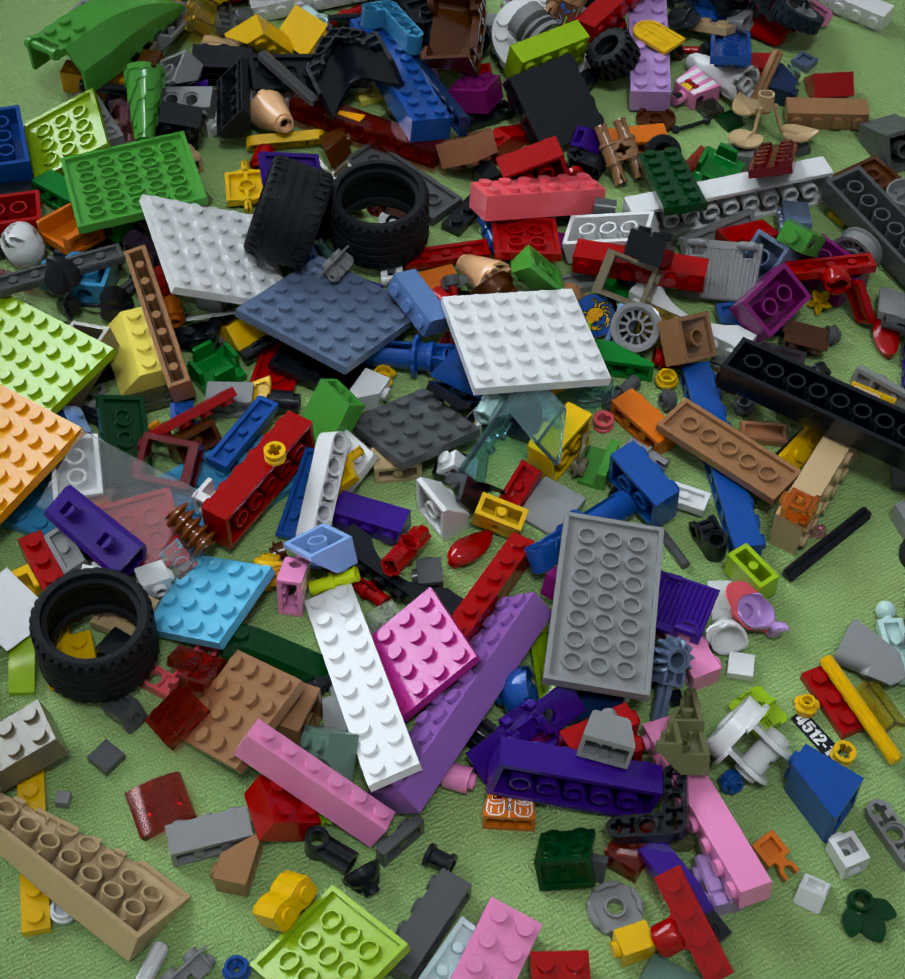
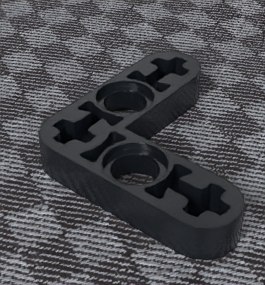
M671 765L666 766L662 771V812L617 815L610 818L606 825L609 839L613 843L620 845L669 842L684 839L689 833V789L687 775H681ZM673 775L679 776L677 777L678 788L673 787L671 780ZM673 797H679L683 800L679 806L671 807L668 805V801ZM673 816H677L679 822L678 829L672 830L674 826ZM646 823L655 825L654 830L650 833H643L640 831V828ZM632 825H634L636 833H632ZM623 826L621 833H616L618 827Z

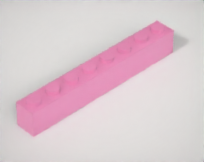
M670 716L642 724V736H640L645 747L643 751L648 752L652 764L662 765V771L670 764L656 751L655 746L656 740H660L662 730L666 729ZM673 775V779H671L673 787L678 788L677 777L679 776ZM687 775L689 831L697 836L701 852L704 855L708 854L715 876L720 877L724 883L727 897L730 900H734L738 909L769 899L772 880L708 775ZM674 797L675 806H679L683 800L679 797Z

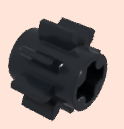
M488 718L482 720L470 737L467 745L471 748L475 747L494 733L497 725Z

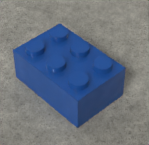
M633 440L610 454L608 480L617 491H625L632 497L636 505V512L647 525L660 527L676 516L680 492L679 487L675 481L669 480L658 463H654L643 446H639Z

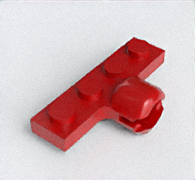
M870 252L785 262L799 281L819 279L822 281L826 291L836 296L842 295L850 289V281H852L850 275L876 273L877 264Z
M677 865L654 877L670 910V915L667 919L653 925L649 930L652 942L662 957L669 958L683 950H689L704 979H723L735 973L682 866Z

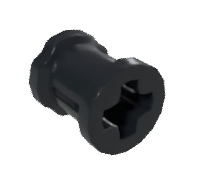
M431 843L422 859V866H430L438 871L444 868L452 873L457 863L458 855L455 853L450 855L438 849L436 844Z

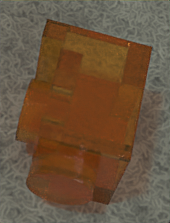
M794 487L789 493L784 491L778 503L781 506L779 516L807 529L818 511L821 496L816 495L814 497Z

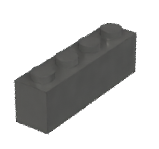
M444 868L441 869L437 876L433 875L426 886L427 892L423 898L418 897L411 908L412 914L407 921L403 920L396 930V935L409 944L411 951L387 975L394 979L419 978L471 898V883Z

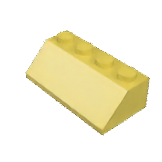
M142 307L121 311L107 326L110 327L120 345L116 350L117 355L110 361L120 395L137 396L166 389L164 374Z

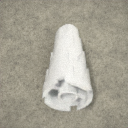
M699 53L690 54L685 61L687 70L696 66L721 85L720 93L732 102L739 92L751 98L754 92L753 86L754 84L757 85L760 79V72L753 65L746 66L744 69L735 68L734 65L718 68L714 67V64H710V56Z

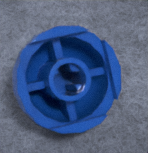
M529 665L517 667L506 678L504 688L496 699L499 706L503 705L506 713L513 710L526 699H533L535 702L539 700L537 685H534L531 681V678L535 677Z

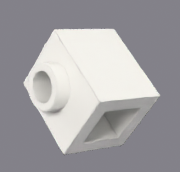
M163 559L134 568L137 583H140L143 589L147 591L148 596L153 598L163 597L169 592V588L172 587L171 582L175 581L171 567L166 568Z

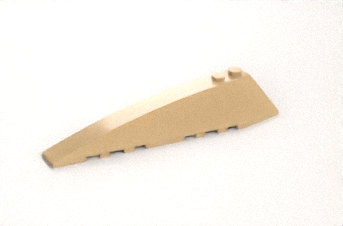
M0 792V855L43 894L128 962L147 948L190 900L191 896L147 862L141 859L135 862L126 857L127 852L116 848L114 851L102 845V839L94 835L85 836L78 832V827L39 807L34 810L26 806V800L18 796L11 798Z

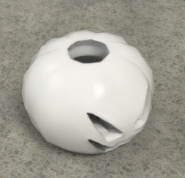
M17 221L10 224L1 234V248L15 267L22 269L33 267L44 259L46 254L45 243L37 229L31 224Z

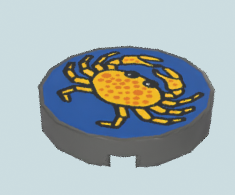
M590 293L580 297L577 301L586 322L591 323L590 331L593 338L606 335L609 331L612 317L615 314L613 304L607 297L601 294Z

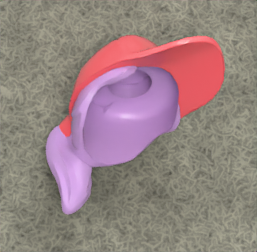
M734 581L726 586V598L731 607L730 615L744 629L761 631L769 638L778 637L782 632L789 630V626L784 621L776 622L773 606L750 584L744 581Z

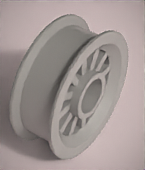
M850 227L841 234V237L834 240L836 244L850 254L870 252L877 265L882 260V248L878 240L870 232L862 228Z
M630 302L621 306L613 315L610 325L611 335L616 344L631 352H644L653 348L660 340L657 322L662 321V318L651 305L642 302ZM625 317L628 320V322L622 321L623 318ZM650 318L652 322L646 323V321ZM635 321H639L642 325V330L638 334L632 331V324ZM621 324L625 325L626 328L621 329ZM653 325V330L647 329V326ZM627 331L628 333L625 336H623L622 332ZM645 333H651L650 337H648Z

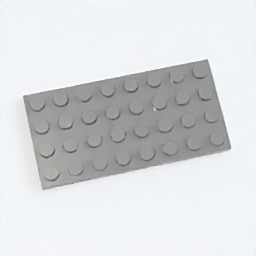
M565 511L542 684L649 701L664 539L663 527Z

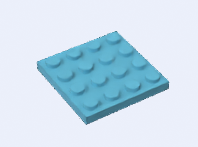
M201 555L198 558L193 556L176 578L172 587L169 588V592L162 597L160 604L154 612L158 637L223 650L275 575L272 566Z

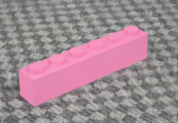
M259 718L245 734L233 755L370 848L387 831L395 814V811Z

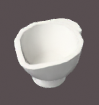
M727 617L716 618L705 631L706 640L712 645L713 650L720 655H728L729 651H741L749 643L745 629L739 623Z

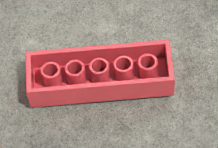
M577 173V176L558 174L557 177L540 175L538 178L521 176L513 180L510 178H499L498 181L480 179L479 182H471L469 207L484 221L593 214L595 198H605L606 188L587 173Z

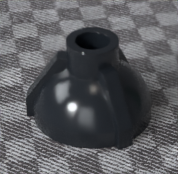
M377 858L341 879L344 885L359 894L363 893L365 898L380 890L378 883H380V864Z

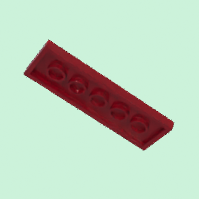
M788 139L782 140L780 144L772 145V142L762 143L761 146L755 149L748 169L749 179L793 174L799 150L798 142Z

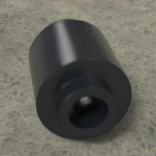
M272 389L271 394H267L268 399L279 403V411L277 413L286 414L288 410L292 412L300 411L301 394H297L295 391Z

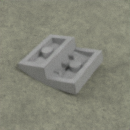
M880 286L877 319H882L885 314H889L903 320L905 318V293Z
M545 476L523 506V508L529 510L524 522L549 535L556 530L559 524L563 523L565 511L570 512L573 509L580 511L586 503V498Z

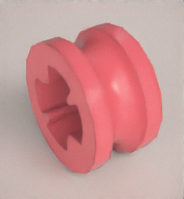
M606 410L596 412L593 416L594 430L601 434L612 431L614 426L613 414Z

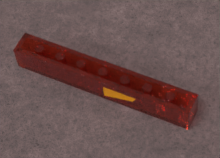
M297 93L289 100V110L295 121L326 132L343 128L345 134L349 133L352 141L363 145H370V147L386 153L388 151L397 154L406 160L434 169L440 162L436 145L446 141V139L410 143L397 122L342 104L335 119L330 121L320 98L319 103L314 107H311Z

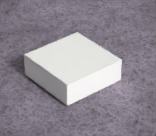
M729 651L726 678L752 681L755 655Z

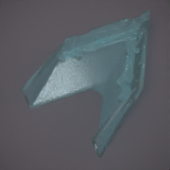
M551 390L511 393L458 471L461 474H468L475 481L485 483L489 454L494 453L496 449L493 444L499 438L502 441L506 440L507 431L512 425L510 419L513 417L538 448L555 465H559L566 417L565 406Z

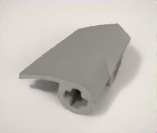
M853 619L836 652V662L840 666L860 673L861 677L876 684L883 682L893 686L905 680V670L900 652L860 621Z

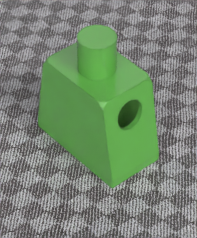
M791 218L785 221L776 238L777 241L797 252L817 258L827 239L825 236ZM814 240L812 246L808 248L810 243Z

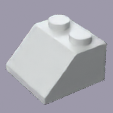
M422 477L416 479L417 510L443 542L468 529L469 512L456 502V497L451 489H447L440 481Z

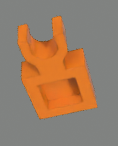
M773 829L751 845L766 870L774 866L777 870V876L783 883L789 879L784 873V868L790 869L793 875L799 871V868L792 861H788L785 858L790 850Z

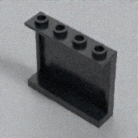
M571 52L511 76L502 84L531 145L543 139L556 136L561 147L571 143L577 126L588 127L594 130L596 126L604 124V118L599 113L595 105V99L590 94L586 80L581 75L578 63L573 58Z

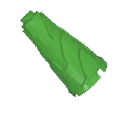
M147 61L132 62L127 64V68L124 66L123 76L124 86L127 89V100L130 105L131 126H133L134 139L139 141L155 137L159 107L162 101V89L165 86V68L157 63L156 68L151 67V62Z

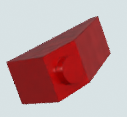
M521 124L496 127L492 130L498 152L491 155V160L498 166L497 157L519 150L529 143Z

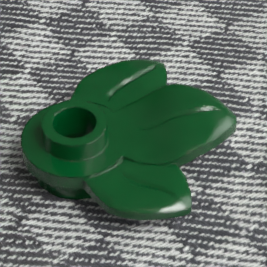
M856 889L847 896V909L842 914L841 922L845 933L850 938L861 932L863 936L871 941L883 942L886 935L885 921L894 919L897 913L887 900L873 898L872 894L865 889ZM860 901L865 907H860L855 902Z

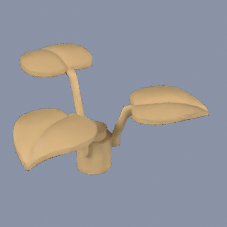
M771 90L759 91L758 100L747 97L739 92L733 100L732 111L740 116L748 117L753 114L757 116L751 132L744 129L733 130L729 133L728 140L731 144L744 149H754L761 146L763 136L755 134L761 115H769L773 110L779 131L783 133L782 137L785 140L792 139L793 142L804 143L815 137L820 129L797 124H785L782 127L777 109L778 104L774 103L775 92Z

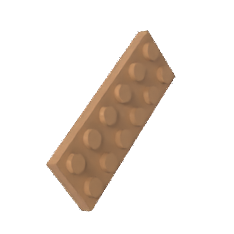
M686 397L656 425V431L772 506L792 487L802 471Z

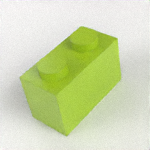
M747 543L727 554L724 573L733 582H747L757 592L762 594L764 599L776 593L780 576Z

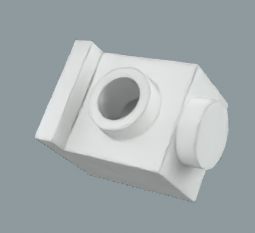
M457 450L450 453L443 451L438 457L436 473L446 475L447 472L468 474L473 478L476 461L473 458L469 460Z
M853 830L844 834L843 832H837L828 839L825 851L838 870L841 881L866 870L870 856Z

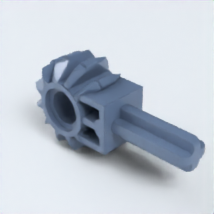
M666 636L665 640H657L658 647H654L651 681L657 682L658 687L651 714L652 721L667 716L673 687L683 688L686 669H693L689 665L690 661L695 658L690 654L693 648L686 644L683 638Z

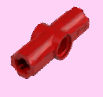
M421 524L420 526H413L407 534H402L398 543L381 560L380 566L383 569V573L389 577L398 576L406 567L411 566L415 557L431 540L432 536L429 533V528Z

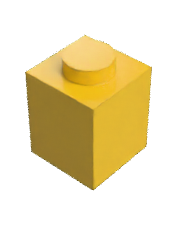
M646 920L613 930L612 941L609 942V947L613 958L619 959L622 968L650 959L655 953L656 948L652 942L650 928Z

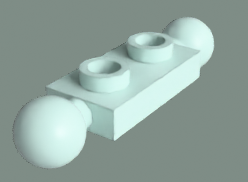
M881 601L875 608V613L879 618L875 624L878 636L900 652L905 670V645H902L905 633L902 617L893 618L896 614V608L892 602ZM905 680L899 682L898 684L905 686Z

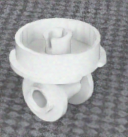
M749 695L733 711L726 715L717 725L716 730L706 740L710 755L714 758L712 761L714 766L719 764L729 754L737 762L735 768L744 778L751 783L757 781L764 786L769 783V779L765 775V772L771 767L769 763L771 761L775 762L780 756L789 760L793 754L788 748L791 744L783 734L772 726L767 729L759 722L770 708L767 703L761 706ZM753 729L761 737L743 754L734 745L745 732L749 733Z

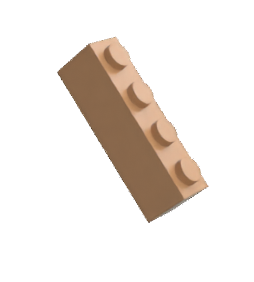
M786 97L783 110L784 124H797L820 130H859V124L867 122L870 115L867 99Z

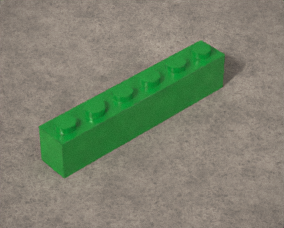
M50 169L31 180L33 190L40 191L42 202L56 210L71 203L65 176ZM126 223L114 228L104 229L106 238L115 243H119L137 232L135 223Z

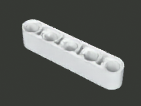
M342 431L322 432L317 438L296 536L322 523L329 526L332 525L349 447L348 436Z

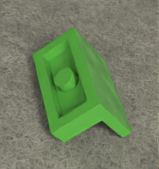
M610 439L606 450L591 447L586 457L589 459L587 470L583 477H578L577 483L604 491L609 478L610 454L619 449L620 441Z

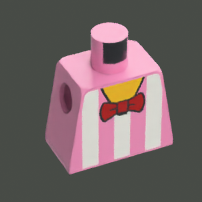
M693 66L675 80L673 95H671L670 101L674 106L682 103L688 109L695 110L717 102L721 85L702 70Z
M299 555L285 557L277 576L278 614L299 617L304 615L306 607L304 602L308 599L310 591L308 583L311 581L310 561ZM296 587L294 595L291 594V589Z

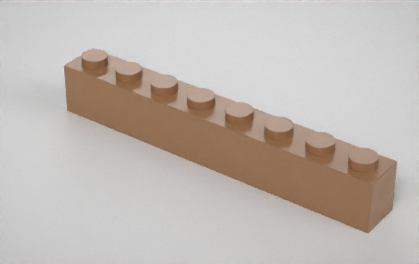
M144 244L126 250L124 254L172 399L174 403L195 397L197 395L147 248Z

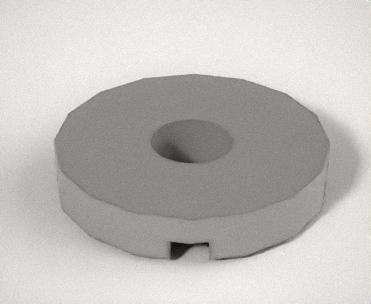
M609 881L594 888L589 896L586 910L588 920L594 929L603 935L612 937L613 930L641 921L644 907L642 898L636 889L623 885V882ZM616 903L622 907L623 911L619 914H613L609 912L607 907L610 904Z

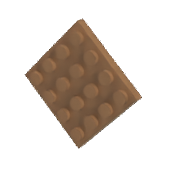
M237 650L219 675L213 680L204 695L198 700L174 735L184 743L242 775L249 765L233 755L245 734L258 718L273 729H276L307 685L302 680Z

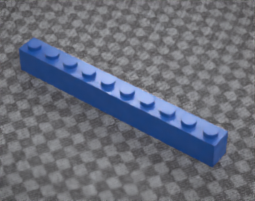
M709 361L682 364L680 383L684 397L731 426V423L726 420V406L721 403V389L716 387L715 370H711ZM703 461L720 524L728 537V552L730 553L747 543L761 557L762 550L766 548V540L764 534H760L759 516L754 514L753 496H749L746 488Z

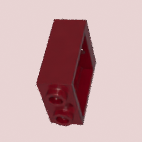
M144 432L143 437L139 439L137 444V451L139 453L137 461H134L132 464V479L161 488L170 487L171 490L194 494L205 447L198 442ZM153 442L188 449L180 482L144 475Z

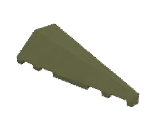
M696 688L686 689L685 696L680 699V705L676 706L667 721L666 729L662 730L660 740H656V751L681 775H709L710 752L704 734V718Z

